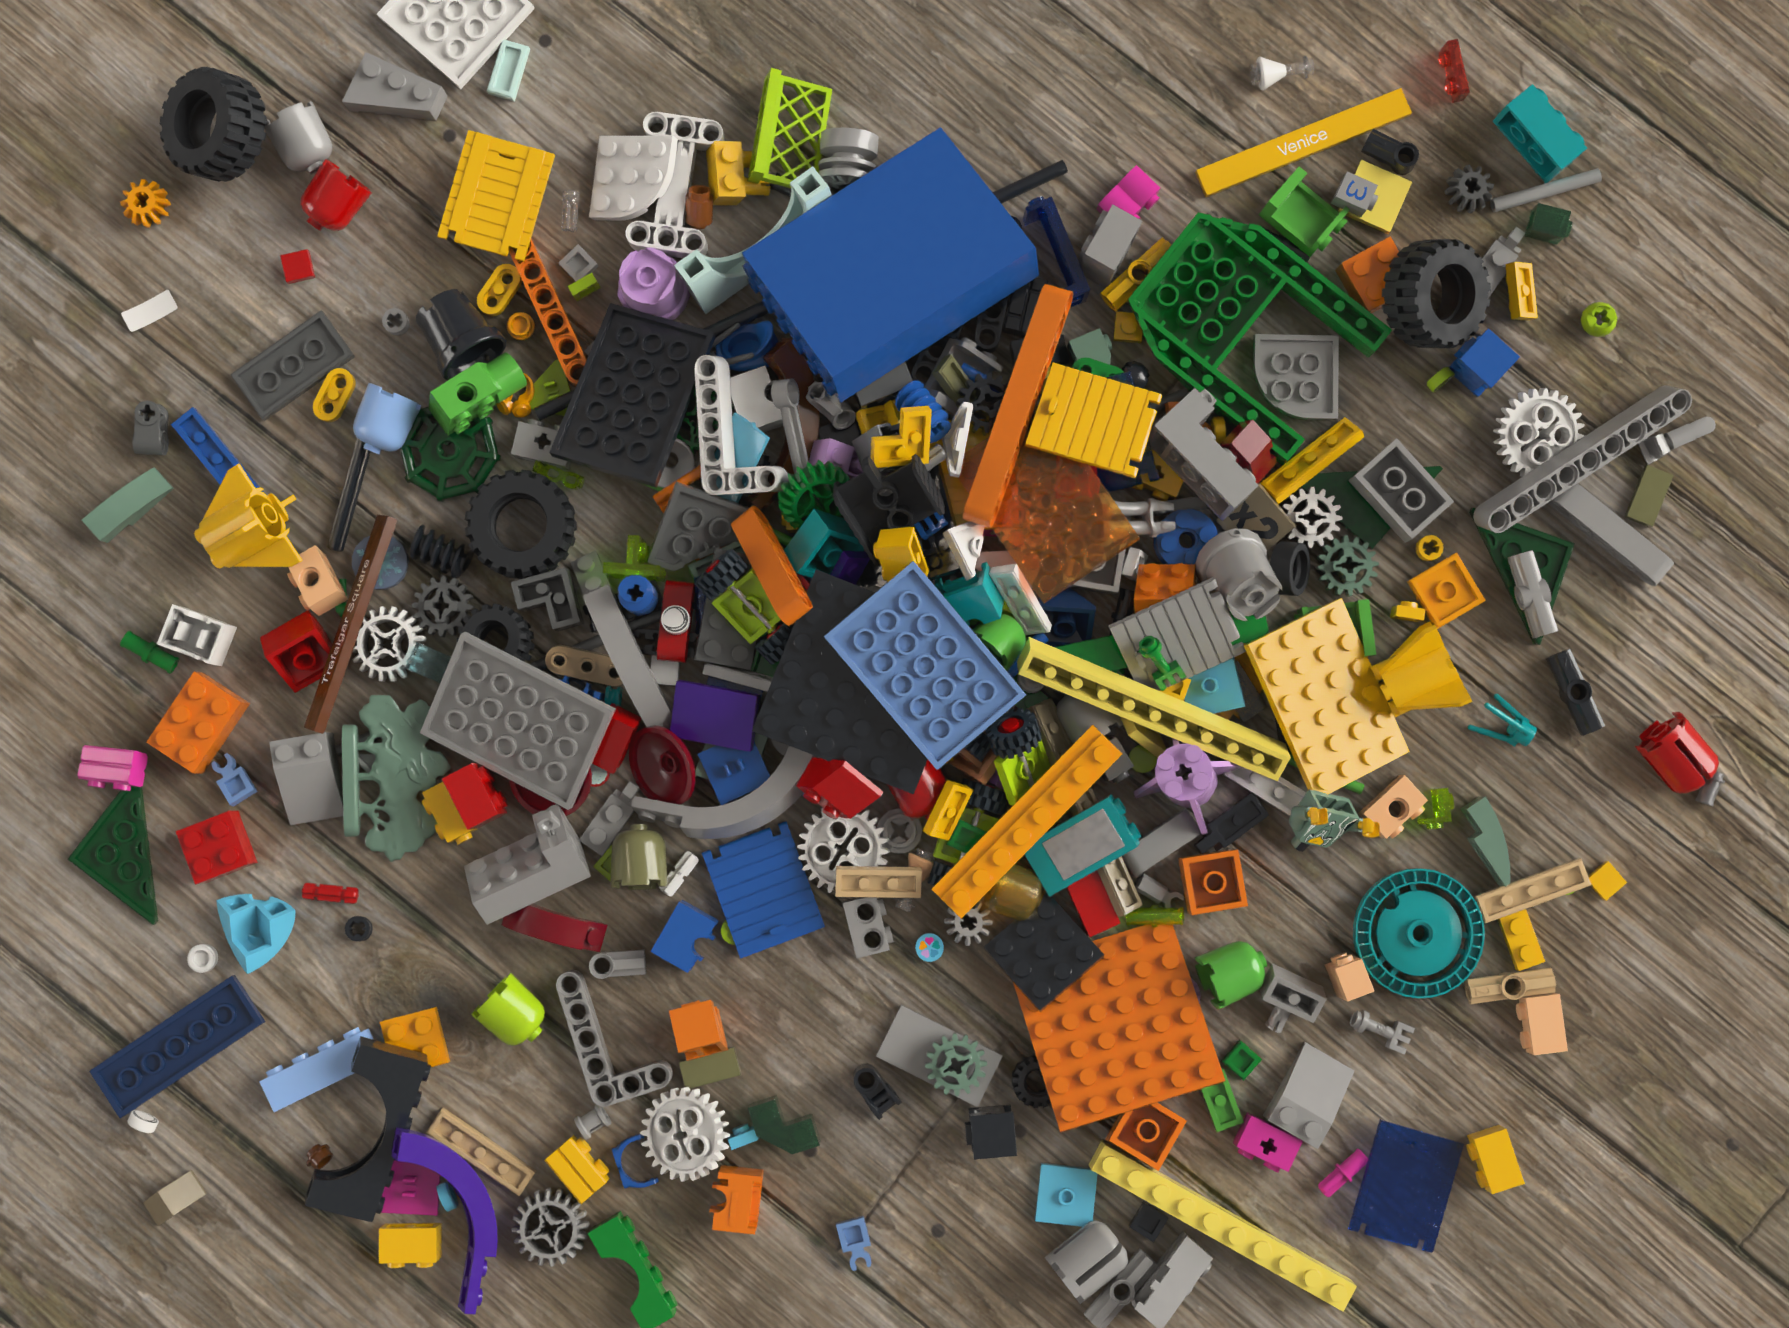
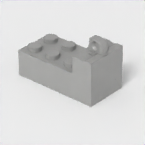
M1194 388L1153 426L1147 444L1224 521L1259 485L1255 482V476L1248 469H1242L1236 462L1234 454L1229 449L1222 448L1215 441L1216 437L1212 431L1202 427L1215 409L1213 405L1217 400L1206 389L1198 392Z
M558 804L532 815L536 833L528 835L464 866L472 904L487 925L591 877L581 841H579L578 835Z

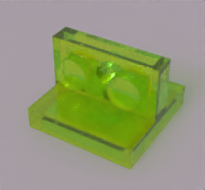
M628 535L626 563L603 562V574L609 578L624 579L631 575H640L648 581L655 579L665 582L666 570L661 565L644 564V562L648 563L646 559L650 546H647L646 541L639 535Z

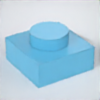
M747 1123L732 1129L733 1134L728 1137V1142L731 1150L757 1141L760 1135L756 1125L749 1127Z

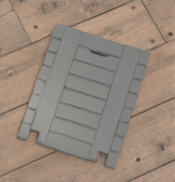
M1214 577L1188 588V590L1186 589L1175 594V596H1171L1162 602H1158L1149 608H1145L1136 614H1132L1123 620L1108 625L1134 681L1155 690H1161L1152 676V673L1158 670L1151 658H1144L1140 653H1137L1139 651V642L1146 636H1153L1159 639L1162 644L1160 653L1168 664L1177 660L1187 676L1184 679L1197 675L1246 651L1243 642L1235 645L1231 643L1237 640L1240 635L1221 592L1218 591L1211 595L1209 591L1218 587ZM1177 673L1173 674L1177 683L1182 681ZM1168 679L1163 680L1166 687L1173 686Z

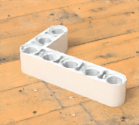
M703 355L699 357L695 363L694 370L703 489L710 495L781 491V482L788 481V473L784 468L780 466L735 467L729 365L726 359L720 356ZM713 362L715 365V371L711 375L709 372V365ZM715 390L717 394V399L713 404L711 401V393ZM715 419H717L719 424L718 430L716 432L713 430L712 427L713 421ZM717 447L721 453L718 460L714 456V451ZM770 472L775 476V482L772 486L768 482ZM744 474L748 476L749 480L746 487L742 484ZM718 476L722 478V486L720 489L716 485V479Z

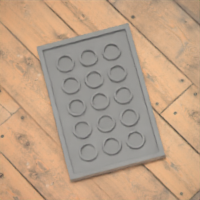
M463 632L456 644L420 733L570 810L576 801L616 708L467 632Z

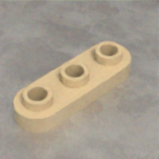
M555 645L546 654V666L553 673L610 686L623 684L619 676L612 677L609 673L611 668H615L609 655L565 645ZM558 655L564 657V664H556L554 657ZM590 662L593 668L590 671H585L582 668V663Z

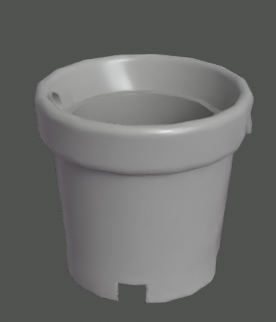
M1233 528L1221 532L1210 539L1199 551L1195 562L1196 576L1201 583L1212 577L1215 578L1218 587L1211 590V592H1221L1228 609L1235 618L1248 621L1245 616L1254 615L1256 619H1259L1270 613L1277 606L1281 599L1278 591L1279 588L1282 590V585L1267 560V549L1258 534L1248 529Z

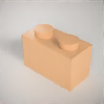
M1344 952L1331 957V962L1325 964L1337 997L1348 1002L1374 992L1361 958L1352 954L1347 955Z
M1548 993L1521 997L1519 1003L1516 1004V1013L1518 1019L1522 1020L1523 1032H1520L1522 1048L1532 1055L1568 1051L1560 994Z

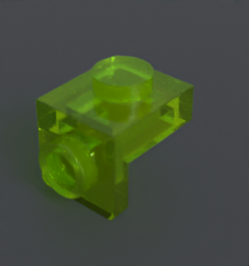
M1448 788L1430 789L1433 817L1417 818L1418 824H1426V829L1444 828V822H1452L1451 810L1454 809L1453 795L1449 793Z

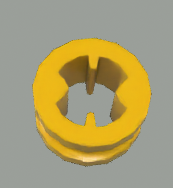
M1434 535L1421 538L1415 547L1417 556L1424 561L1437 559L1441 556L1444 549L1441 539ZM1433 542L1435 544L1433 548L1436 547V552H1432L1429 555L1425 554L1424 551L1426 549H1423V544Z

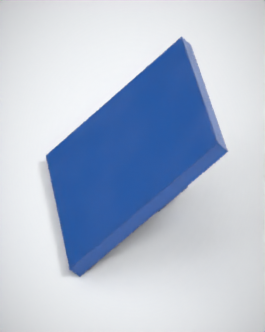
M755 742L753 750L750 752L716 745L698 753L699 759L721 805L756 790L770 777Z

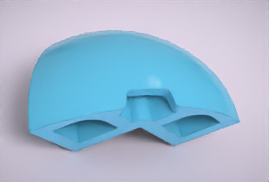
M239 894L216 900L220 921L227 941L237 961L247 974L255 971L272 959L283 947L293 929L295 909L278 898L270 896L267 901L253 899L252 894Z

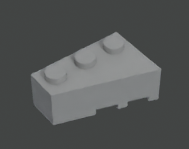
M1182 1231L1156 1262L1159 1265L1135 1293V1297L1131 1302L1134 1309L1156 1328H1164L1182 1301L1190 1294L1197 1280L1210 1270L1212 1266L1210 1262L1213 1259L1210 1253L1185 1231Z

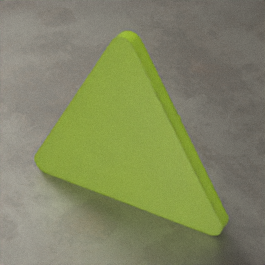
M555 360L534 383L535 392L530 402L532 410L571 391L559 360ZM567 408L556 413V415L564 416Z

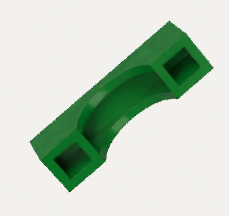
M619 1211L593 1226L589 1230L588 1235L601 1258H619L627 1262L635 1270L639 1280V1293L630 1310L640 1328H655L674 1317L677 1301L670 1290L666 1292L661 1283L663 1276L656 1265L652 1267L647 1258L649 1252L642 1240L637 1241L633 1233L635 1227L628 1215L624 1217L622 1212Z

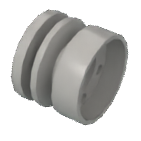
M845 127L830 128L821 132L820 154L827 158L819 161L818 166L821 171L818 174L829 188L842 190L876 168V165L869 161L876 159L878 156L879 137L866 130Z

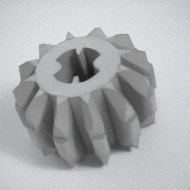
M979 900L974 908L972 907L966 913L969 917L975 916L976 922H973L975 926L971 929L967 926L962 927L960 921H964L963 918L961 919L950 907L947 909V912L953 915L954 918H945L944 923L954 924L955 926L949 928L946 932L948 935H951L958 931L954 939L956 943H959L962 936H965V945L970 946V937L974 936L975 941L979 944L981 943V938L978 935L979 932L986 936L989 935L990 932L982 926L992 925V920L982 919V917L988 915L990 910L986 908L978 912L982 906V901Z

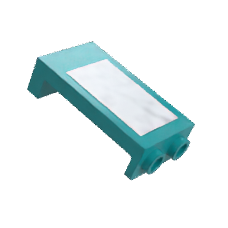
M1110 794L1105 799L1052 828L1024 854L1049 897L1139 846L1141 834L1133 822L1129 824L1124 815L1127 811L1119 798L1114 799L1113 795Z

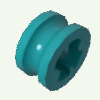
M607 686L605 703L608 705L614 703L621 707L622 687L618 686L617 689H612L611 686Z

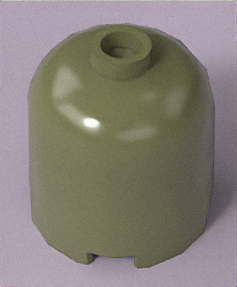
M645 824L630 825V830L619 833L613 840L611 888L620 889L621 884V886H629V890L656 889L657 883L661 888H667L666 845L664 838L656 831L647 830V825Z

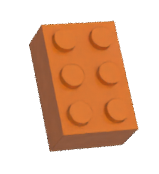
M194 671L146 743L190 772L203 774L250 703L207 674Z

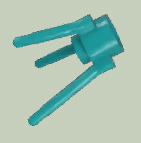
M1497 693L1494 694V698L1515 718L1512 719L1489 703H1485L1484 707L1509 724L1506 732L1510 735L1507 736L1474 725H1468L1467 727L1468 730L1505 741L1514 747L1517 743L1527 746L1537 731V728L1529 723V719L1521 715Z

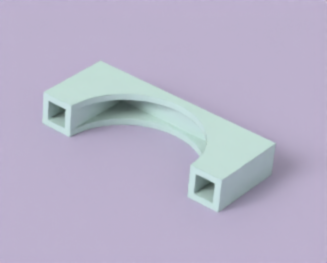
M813 166L790 182L791 197L786 211L778 223L759 241L832 196L829 186ZM696 249L674 265L690 294L705 314L749 284L747 281L749 277L742 267L745 264L742 252L745 250L727 257L711 258L701 254Z

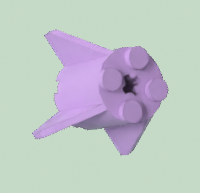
M1172 738L1173 746L1166 749L1157 759L1155 767L1156 777L1135 790V798L1162 791L1176 805L1192 808L1201 834H1208L1200 806L1207 803L1214 794L1218 784L1217 775L1244 767L1229 761H1210L1208 755L1198 746L1187 743L1182 744L1181 741ZM1186 772H1192L1188 774V780L1182 778Z

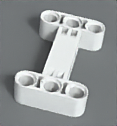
M651 112L643 121L646 135L674 136L678 139L674 171L666 192L662 198L658 197L654 223L645 221L630 223L625 231L626 238L634 250L640 251L646 250V248H655L663 251L667 256L685 258L695 251L688 249L687 245L691 240L698 239L702 242L698 251L706 255L708 244L704 234L696 229L685 228V196L692 185L697 150L706 151L714 141H725L723 129L714 120L663 112ZM655 123L664 125L663 129L658 133L650 131L651 126ZM683 127L691 129V133L686 137L677 135L678 131ZM710 131H715L719 134L718 138L714 141L706 140L705 135ZM638 231L646 232V238L641 242L633 241V235ZM665 235L674 237L673 243L669 246L660 244L661 238Z

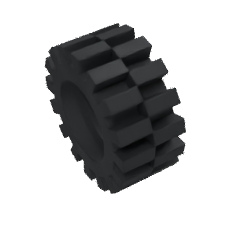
M1032 1054L1030 1057L1026 1056L1022 1058L1021 1062L1016 1064V1068L1012 1072L1013 1090L1017 1098L1027 1106L1030 1105L1033 1108L1043 1106V1108L1048 1107V1104L1051 1102L1047 1089L1034 1092L1027 1086L1026 1080L1028 1075L1032 1071L1040 1070L1036 1054Z

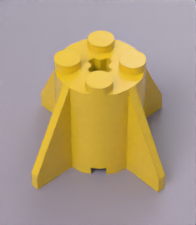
M237 464L227 471L203 520L199 524V528L195 530V538L210 555L212 564L219 569L224 566L228 568L292 567L302 561L287 537L290 528L286 529L285 522L289 518L284 507L296 500L294 494L281 502L272 493L266 495L264 492H261L263 488L254 487L241 465Z
M1430 621L1419 626L1388 659L1371 666L1377 682L1383 680L1379 684L1386 700L1392 699V701L1388 702V705L1395 718L1411 710L1462 707L1472 702L1450 659L1451 657L1444 646L1436 625H1432Z

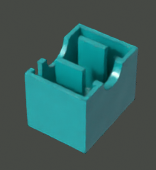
M987 562L981 564L982 571L977 572L973 578L967 581L965 577L953 581L948 579L945 580V583H943L941 578L935 579L934 586L968 626L971 619H978L983 624L1001 619L1004 599L989 575L991 569Z

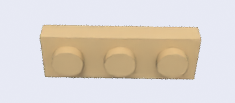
M836 866L835 897L921 898L922 869L921 867Z

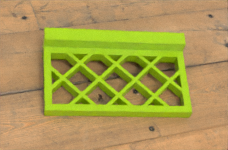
M771 68L764 79L747 181L758 184L761 180L791 188L790 182L797 178L794 174L795 172L804 167L806 170L810 169V163L812 162L817 172L820 170L818 165L822 154H820L821 132L826 130L832 89L781 75L782 70ZM783 85L793 87L799 96L788 101L782 92ZM812 93L824 96L823 105L816 109L807 97ZM800 100L803 101L810 111L801 118L792 107L793 104ZM785 109L794 119V122L786 127L783 126L778 118V114ZM812 116L819 124V130L813 134L809 132L803 121ZM798 125L806 138L795 143L788 130ZM783 135L790 148L780 153L774 144V139ZM809 141L815 150V156L807 160L799 147ZM792 151H794L802 163L793 169L790 168L783 158ZM778 160L786 173L782 176L769 174L770 164Z

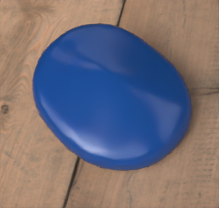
M763 321L757 324L741 326L716 345V356L728 359L752 352L754 353L753 358L730 364L729 369L734 371H751L762 366L768 368V364L762 357L779 341L774 334L773 324L770 321Z

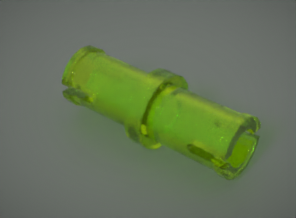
M1152 905L1151 908H1137L1125 915L1126 925H1151L1152 928L1159 925H1184V908H1159L1158 905Z

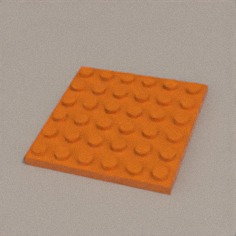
M1170 917L1092 941L1104 954V958L1041 1012L1037 1010L1013 982L1060 1133L1226 1081Z

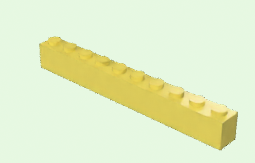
M1031 637L1028 638L1017 660L1018 674L1183 743L1196 745L1205 752L1275 781L1279 780L1291 758L1287 746L1283 742Z
M1104 1140L1100 1142L1088 1164L1090 1169L1341 1311L1345 1310L1357 1287L1348 1277L1161 1172L1150 1168Z

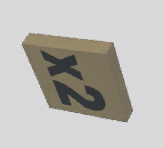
M1259 483V486L1224 521L1220 518L1216 521L1225 531L1237 528L1248 529L1258 534L1268 550L1294 529L1296 525Z

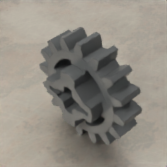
M442 576L440 582L432 577L430 578V586L424 583L421 584L424 590L422 594L417 592L414 594L419 598V603H412V607L417 608L419 612L414 614L413 617L422 619L419 625L420 628L424 629L430 626L428 633L434 635L438 630L440 637H445L447 631L455 636L456 628L465 626L463 619L466 616L471 618L468 615V611L474 610L475 606L468 604V601L474 597L471 594H464L468 587L464 584L457 587L459 580L455 578L449 583L446 576ZM450 589L458 594L461 602L455 601L452 598ZM436 591V595L431 600H427ZM443 602L448 603V609L446 608L444 611L438 609V605H442ZM426 611L432 612L435 615L436 624L429 619ZM456 613H460L457 619L450 623L451 618Z

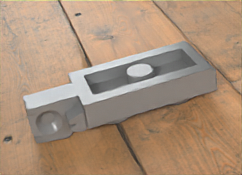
M1515 227L1507 238L1501 235L1492 243L1482 257L1484 261L1482 266L1487 268L1489 274L1487 282L1491 284L1488 298L1505 276V264L1515 262L1521 251L1516 245L1520 242L1525 232L1518 227Z
M629 781L622 792L616 789L604 803L579 841L603 856L634 813L631 807L632 799L639 791V786Z

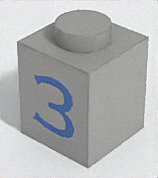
M1347 171L1337 188L1331 204L1341 209L1347 206L1350 209L1348 212L1362 217L1366 210L1372 211L1378 199V195L1374 194L1378 185Z

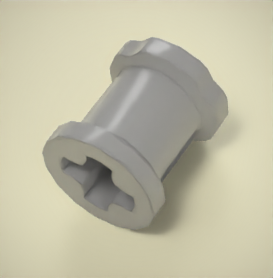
M597 1105L582 1117L576 1116L574 1118L577 1128L586 1140L590 1139L591 1134L598 1129L612 1124L605 1109Z

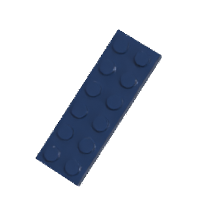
M232 975L89 1072L118 1117L123 1118L266 1021L236 975Z

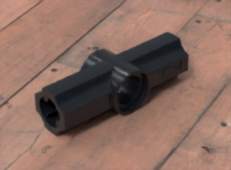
M1566 649L1546 658L1559 687L1560 699L1567 704L1580 735L1584 736L1604 727L1603 719L1592 698V688L1584 680L1571 649ZM1573 685L1578 686L1581 692L1577 700L1570 693Z

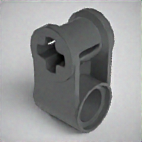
M148 400L142 401L136 406L134 412V453L136 455H166L169 446L168 411L161 404ZM155 411V416L148 418V414Z

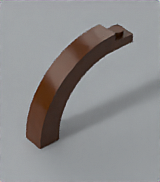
M782 338L762 358L771 368L777 380L794 379L798 385L800 398L797 410L809 461L814 440H817L819 430V410L806 399L808 387L814 383V379L803 354L800 355L791 341L792 339ZM785 435L781 453L774 466H780L787 473L794 474ZM772 472L768 475V482L771 486L775 482V476ZM778 492L750 493L743 502L748 507L754 505L763 510L774 501L773 496L778 498Z

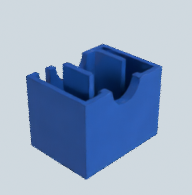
M1488 328L1477 338L1471 337L1468 342L1462 345L1454 354L1457 359L1449 368L1454 372L1455 378L1476 397H1479L1488 387L1491 389L1520 356Z
M681 900L675 907L651 952L688 973L692 970L697 960L702 961L704 958L696 952L694 947L695 940L698 938H709L713 941L715 936L712 935V929L714 926H717L719 920L690 903Z

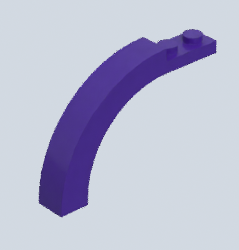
M396 1127L391 1156L396 1161L421 1165L443 1176L454 1188L463 1205L468 1225V1246L458 1308L464 1314L476 1315L477 1306L481 1305L483 1296L482 1288H480L481 1278L485 1277L487 1272V1260L485 1257H496L497 1223L490 1196L473 1168L451 1148L426 1134Z

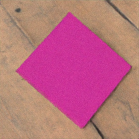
M394 1160L391 1168L394 1171V1176L390 1187L384 1188L382 1197H385V1202L381 1213L438 1216L439 1196L437 1185L440 1184L441 1175L421 1165Z

